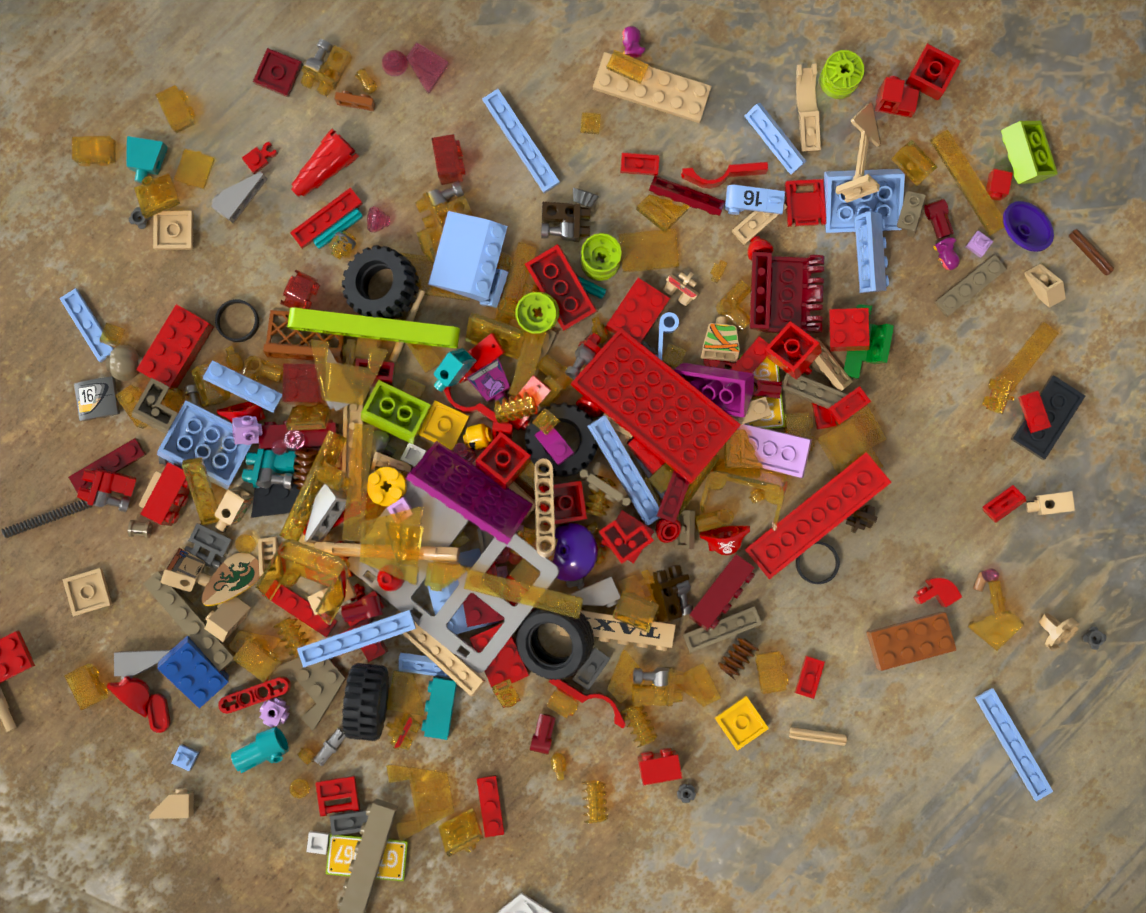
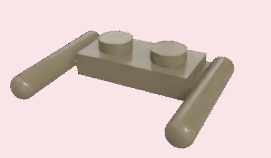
M581 470L579 477L582 480L588 478L586 481L589 483V488L596 492L601 490L605 493L604 497L612 503L615 500L617 502L621 500L623 507H627L630 504L629 498H622L623 494L592 474L589 476L586 470Z

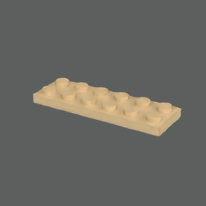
M605 52L593 85V90L700 123L711 89L710 85Z

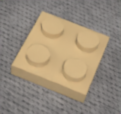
M154 211L153 249L193 250L194 213L192 211Z
M102 568L62 579L73 617L112 605Z

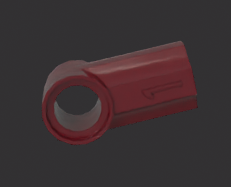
M945 199L925 204L924 212L927 219L932 223L937 240L953 235L954 232L948 217L949 209Z
M754 378V384L757 389L753 392L752 397L780 399L782 382Z
M378 595L362 599L360 602L341 606L344 622L383 615Z
M540 713L536 731L533 733L530 751L549 754L552 742L551 735L556 717Z

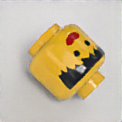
M483 423L467 427L466 434L463 435L464 444L474 451L487 448L490 442L493 441L490 427H486Z

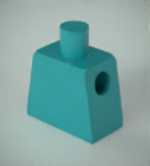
M127 136L126 165L131 171L136 172L134 181L145 184L148 174H159L168 150L164 142Z
M464 348L448 352L434 372V376L438 379L434 383V387L443 392L446 387L456 385L477 360Z

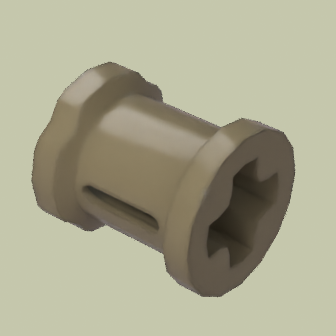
M130 520L128 525L129 537H134V535L145 536V538L151 537L152 523L150 521L140 523Z

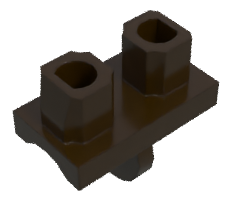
M865 505L863 511L856 510L845 520H847V525L852 526L851 532L856 533L857 529L865 530V527L872 528L873 524L877 522L878 517L875 516V507Z

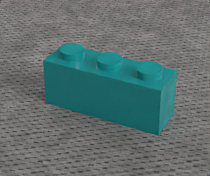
M434 677L433 681H429L428 692L431 695L430 700H426L425 712H428L427 720L423 719L422 731H425L424 737L448 740L457 683L453 679Z

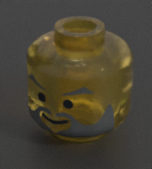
M346 231L337 232L329 243V248L332 250L331 255L339 260L341 258L349 259L357 247L356 238Z

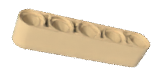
M540 459L536 462L534 470L536 550L541 557L546 558L553 554L555 548L553 466L549 460ZM545 466L549 471L541 473L538 468ZM542 485H546L549 488V491L545 493L541 492L539 490V487ZM542 504H546L550 507V510L543 512L539 507ZM546 523L550 526V530L543 531L540 529V525ZM542 543H548L550 544L551 549L548 551H544L541 549L540 545Z

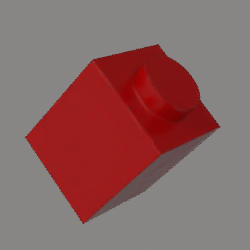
M993 169L988 176L985 196H990V199L998 201L1008 196L1013 173Z

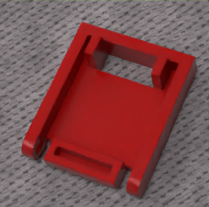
M824 180L785 181L787 227H792V220H794L795 227L818 225V219H821V225H826ZM797 186H813V192L795 193Z

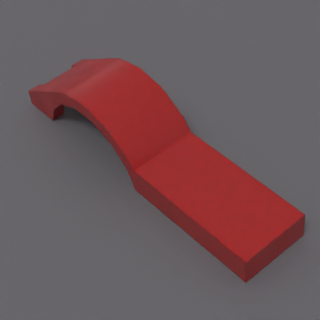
M768 162L729 165L725 174L716 180L701 178L695 173L693 168H682L681 178L701 188L712 189L722 185L728 177L765 175L768 171Z
M451 386L444 389L448 401L455 409L464 413L478 411L492 422L512 425L481 403L473 407L458 405L451 397Z
M562 679L549 680V683L581 703L592 698L607 701L614 709V723L624 729L625 721L615 702L609 696L599 692L584 694Z

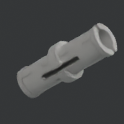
M337 728L331 738L323 743L324 746L313 758L317 764L320 762L319 765L323 766L332 753L337 752V747L346 737L343 734V730L341 732V729Z

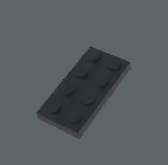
M1054 375L1049 378L1040 392L1051 427L1030 433L1024 417L1011 438L1012 441L1042 460L1047 458L1085 398L1084 394Z

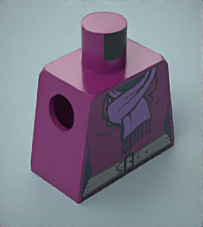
M499 359L494 360L467 377L473 387L488 403L495 399L501 408L510 402L505 392L510 390V385Z

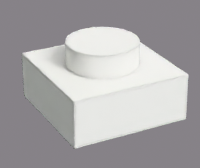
M408 443L400 460L415 467L427 451Z
M310 831L306 852L327 854L330 833Z

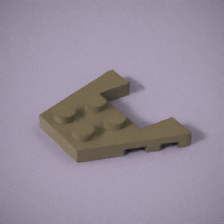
M299 657L264 672L269 680L281 676L287 677L289 674H292L315 701L316 705L301 717L312 731L317 727L320 719L346 679L330 658L303 667Z

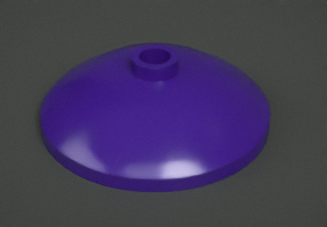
M1016 201L1005 209L1003 213L1005 230L1012 241L1018 246L1029 251L1040 252L1052 244L1054 239L1052 224L1039 208L1028 202Z
M567 523L555 529L554 552L546 558L557 565L559 574L556 578L564 581H576L585 577L594 567L597 559V543L593 534L586 527L575 523ZM545 543L544 551L550 550V544Z

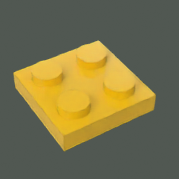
M434 400L418 435L434 443L438 441L453 451L469 416Z
M744 696L714 717L737 751L769 729L747 696Z

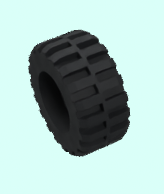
M379 245L373 246L372 249L367 247L362 250L363 253L360 254L358 252L355 254V259L353 261L350 260L347 264L349 266L348 269L344 270L343 276L345 280H342V287L345 290H343V296L347 299V304L362 316L394 319L393 317L399 319L403 316L402 312H408L411 309L409 307L411 302L415 303L416 298L414 295L419 291V287L416 286V283H419V278L415 274L417 271L406 257L390 247H380ZM391 269L393 273L391 289L384 297L371 300L368 294L371 278L380 270Z
M561 402V404L553 403L548 407L544 406L537 414L533 415L525 433V446L527 453L531 455L532 463L535 465L540 459L549 460L553 466L554 477L576 475L581 470L587 468L594 459L598 443L588 428V425L594 422L593 419L589 417L585 410H581L574 404L569 405ZM558 422H565L576 428L580 436V444L576 452L558 466L535 437V434L549 423L553 425ZM545 466L539 467L544 473L549 471Z
M356 663L349 671L342 712L343 734L348 739L376 741L382 735L389 691V672L384 665Z

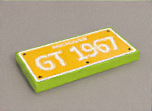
M767 357L753 372L754 378L758 380L780 382L779 367ZM780 395V399L766 398L771 416L747 423L748 425L765 429L784 428L782 395ZM754 396V397L751 398V401L756 400V399H760V398H763V397H756V396Z
M332 833L330 834L326 874L351 875V872L348 871L352 859L355 860L357 853L354 850L357 842L361 841L362 836L343 834L332 836ZM388 839L376 879L404 881L408 840Z

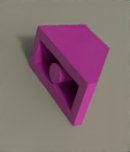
M550 423L535 434V437L558 466L574 454Z

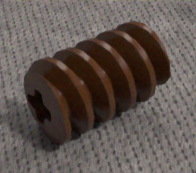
M303 448L295 450V454L300 455V457L294 458V461L299 463L294 465V469L299 471L293 473L295 477H298L293 479V483L298 485L296 488L300 491H312L317 488L316 482L318 477L316 475L318 474L319 451L315 449Z
M738 637L739 645L732 644L735 651L728 650L727 652L730 657H722L725 664L718 662L720 669L734 680L733 674L740 675L738 668L745 669L743 662L750 663L747 656L754 658L755 655L752 650L759 651L757 647L745 638Z

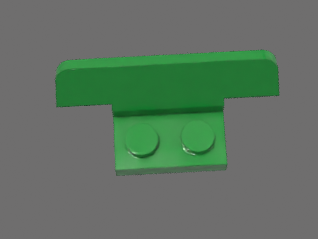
M860 304V305H857L856 308H868V309H869V322H870V316H871V311H872V305H861V304ZM869 324V350L847 351L844 371L849 377L859 379L862 362L871 364L887 363L894 325Z

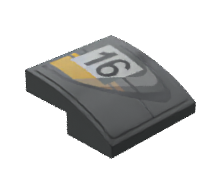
M113 376L74 383L79 421H88L100 417L106 418L120 414L116 383Z

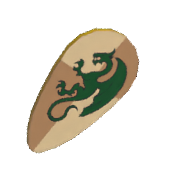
M243 552L228 557L213 574L209 583H207L202 596L203 605L214 606L224 603L253 586L260 578L259 561L256 557Z

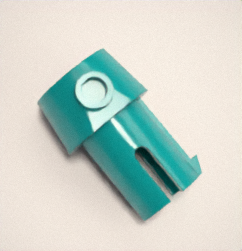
M273 727L256 734L254 742L231 753V760L236 770L242 774L265 761L270 763L281 762L283 755L289 752V744L283 732L278 727Z

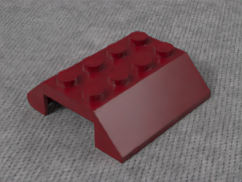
M752 252L749 329L766 333H780L791 321L807 334L821 333L822 323L814 322H822L823 317L819 315L810 316V311L823 309L822 304L816 303H823L824 286L818 284H823L824 279L820 277L811 278V274L824 272V267L820 265H824L825 256L810 255L808 258L772 256V253Z

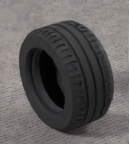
M550 601L537 606L526 616L518 627L516 646L521 660L530 671L545 679L561 680L574 675L589 659L593 651L594 634L587 617L578 608L565 602ZM551 623L562 627L569 634L572 641L571 655L556 657L549 654L541 646L538 638L540 625Z

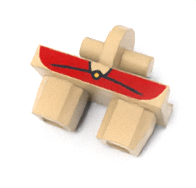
M682 272L678 277L684 280V282L673 274L669 275L666 279L668 282L665 285L664 291L672 296L677 288L683 293L678 301L685 306L699 295L697 291L687 285L695 287L697 284L691 279L694 275L692 272L688 276Z

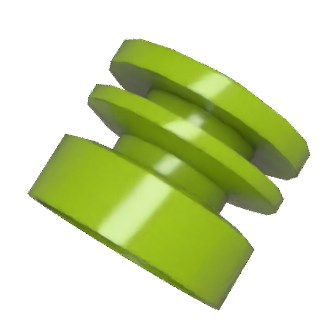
M840 50L833 53L827 59L819 76V84L822 91L834 99H844L853 94L864 75V64L861 58L849 50Z
M603 233L594 234L586 239L581 251V267L586 276L596 281L609 280L615 276L619 270L622 254L618 241L609 234ZM600 257L601 260L604 259V262L601 263V261H597V259Z
M532 292L525 295L516 307L518 324L530 333H542L550 330L559 318V307L556 300L544 292ZM542 308L541 313L543 316L536 317L534 310Z

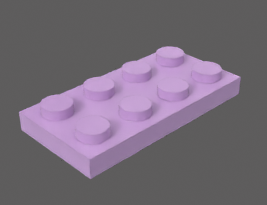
M744 424L733 434L728 460L803 478L812 439Z

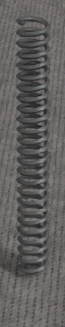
M78 500V505L76 502H74V505L71 503L70 506L67 504V508L63 506V509L60 507L59 510L56 508V512L55 510H52V513L50 511L48 513L45 512V516L44 514L38 515V519L34 516V519H27V523L23 521V523H16V526L13 524L12 527H5V530L2 528L1 532L4 537L9 538V536H15L20 534V532H26L31 530V528L34 529V527L37 528L38 526L45 525V523L48 524L49 522L56 521V519L59 520L60 518L67 517V515L70 516L71 514L78 513V511L81 512L85 508H92V505L86 507L84 500H81V502Z

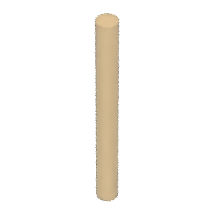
M419 289L418 293H416L415 303H412L405 321H414L425 294L424 291ZM396 342L389 360L397 362L404 343Z

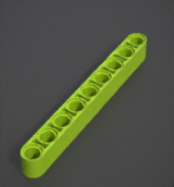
M290 308L287 326L289 329L444 348H458L460 328L453 326L301 308Z

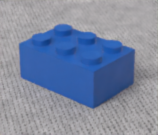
M188 635L158 661L157 669L198 708H201L229 682V674L225 670L218 671Z

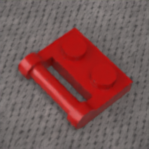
M355 776L315 782L321 817L336 812L360 811ZM351 797L352 802L330 806H326L325 801Z

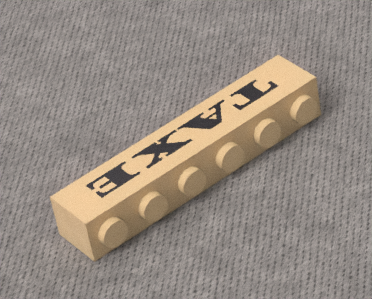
M580 610L590 622L594 637H599L598 641L610 642V639L618 640L617 644L629 645V642L637 643V647L648 648V645H654L657 650L667 651V648H672L675 624ZM557 625L556 631H560V635L569 636L562 627Z

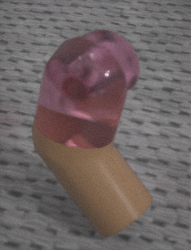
M991 568L980 572L973 589L983 592L985 583L998 580L999 573Z

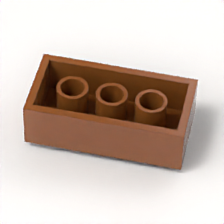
M945 612L926 615L866 632L876 669L880 671L957 651Z

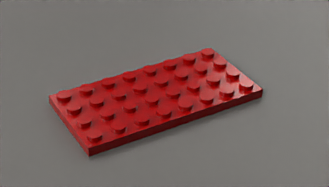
M622 328L613 335L571 382L573 388L691 484L741 426L740 423Z

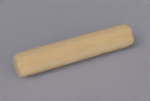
M793 727L789 730V737L793 739L845 746L847 743V736L843 734Z

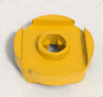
M390 467L380 468L368 477V495L374 503L389 507L406 494V479L396 469ZM385 482L392 485L389 488V492L383 489Z

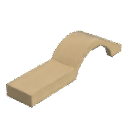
M812 64V68H802L801 65H797L796 100L799 113L801 152L821 150L819 110L815 94L817 64Z

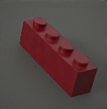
M332 419L321 420L322 423H314V420H303L302 424H295V421H283L282 425H276V422H264V425H262V435H259V449L339 447V425L333 422Z
M735 554L690 613L689 618L707 632L711 628L714 630L721 621L718 619L721 614H727L732 607L730 603L734 597L738 599L744 591L742 589L745 583L749 584L755 577L753 573L755 567Z

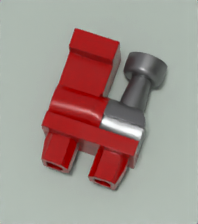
M592 333L586 340L579 343L575 351L576 361L573 366H569L565 371V374L574 380L580 374L582 366L584 364L587 366L601 350L597 346L601 340L597 334Z
M96 468V471L84 470L82 480L92 482L90 489L80 486L77 498L87 501L88 505L98 507L111 505L119 507V511H127L130 498L123 496L121 499L111 496V493L114 491L131 497L136 477Z

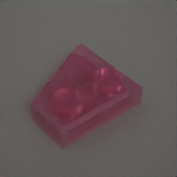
M417 42L406 57L428 94L449 65L448 61Z

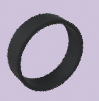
M233 299L219 307L215 315V325L218 332L227 340L245 342L257 332L259 316L254 307L246 301ZM232 304H245L254 313L255 322L252 330L242 338L233 339L227 337L220 327V317L223 311Z
M816 542L815 544L824 545L829 548L835 557V569L832 575L821 582L807 579L800 569V556L796 558V569L805 581L812 584H824L836 576L840 560L832 546L824 542Z

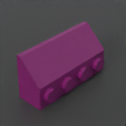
M681 363L673 369L728 415L746 416L754 392V373L689 363Z

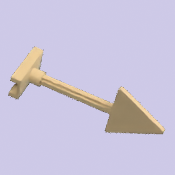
M872 102L867 103L851 119V123L861 131V140L856 173L853 180L836 187L837 194L842 193L845 195L846 203L879 191L880 185L869 174L864 176L869 140L876 147L880 146Z

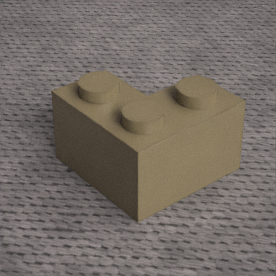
M151 378L132 411V417L167 434L178 415L177 412L162 405L169 387Z

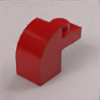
M929 578L925 580L929 587H922L916 591L917 595L913 597L917 604H923L935 596L941 607H948L962 598V595L950 580L945 578Z

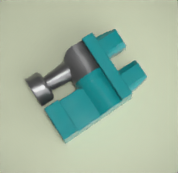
M259 448L257 453L247 452L246 464L253 465L254 469H244L242 479L245 482L252 483L254 488H269L272 484H283L284 488L292 489L293 473L297 470L294 469V465L298 464V462L294 461V458L298 456L295 454V451L283 453L272 450L264 451V449ZM275 473L285 474V476L275 475Z

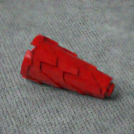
M333 128L321 140V144L291 185L293 187L291 190L298 197L301 195L305 197L359 157L357 153L352 155L355 150L340 134L337 135Z

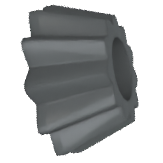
M573 187L574 202L592 207L599 198L596 194Z

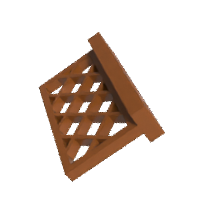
M270 310L266 344H264L263 349L266 357L326 362L325 351L330 349L336 362H343V335L339 337L338 335L331 334L323 340L317 332H313L304 338L300 330H294L285 337L280 330L288 325L287 317H289V311ZM283 316L286 321L277 327L274 324V317ZM278 332L284 338L279 343H271L272 336ZM298 334L302 341L297 345L291 344L289 339ZM317 335L322 342L317 346H311L308 341ZM336 337L339 341L338 348L329 347L327 342Z

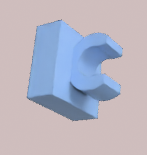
M181 744L172 764L190 771L199 752Z

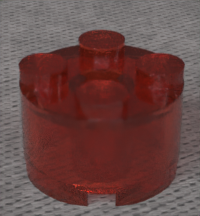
M296 269L294 272L297 275L296 277H290L283 292V296L286 297L285 301L281 300L280 304L288 308L310 309L312 306L310 299L312 295L316 296L320 289V285L317 283L318 279Z

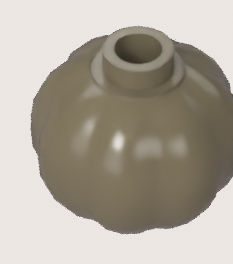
M120 345L115 347L110 355L106 356V369L111 371L112 376L117 380L128 381L138 374L139 371L136 369L143 357H139L133 347Z

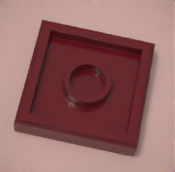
M267 48L253 83L289 97L303 63Z

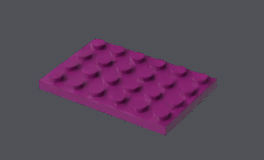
M438 441L431 446L406 478L414 486L420 487L431 497L438 499L446 507L455 510L463 518L470 520L481 530L487 531L498 541L508 545L533 506L531 502L511 489L507 488V490H504L476 466Z

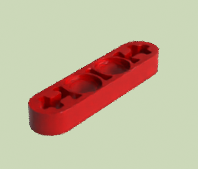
M281 676L224 696L219 700L218 707L225 714L238 711L287 693L291 689V682L287 677ZM280 682L285 684L283 690L278 688L273 691V687L280 684ZM260 687L267 688V697H262L259 694ZM243 693L250 695L249 703L242 701L241 696ZM236 700L237 703L231 705L230 708L225 707V703L227 701L231 702Z

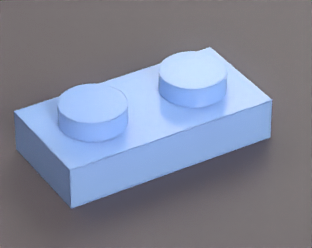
M496 269L489 297L487 300L480 302V305L497 308L506 283L507 271Z

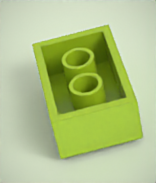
M1019 121L1001 130L1002 140L1006 145L1008 159L1012 164L1014 178L1018 184L1039 183L1058 174L1041 121Z
M378 380L361 412V420L413 444L428 415L431 404Z

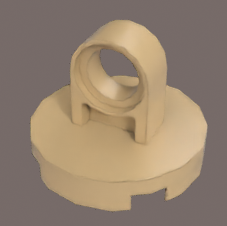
M1045 613L1039 620L1040 625L1050 633L1045 642V646L1050 651L1060 649L1058 645L1062 642L1065 644L1069 642L1079 629L1077 627L1079 623L1074 618H1069L1061 623L1051 614Z

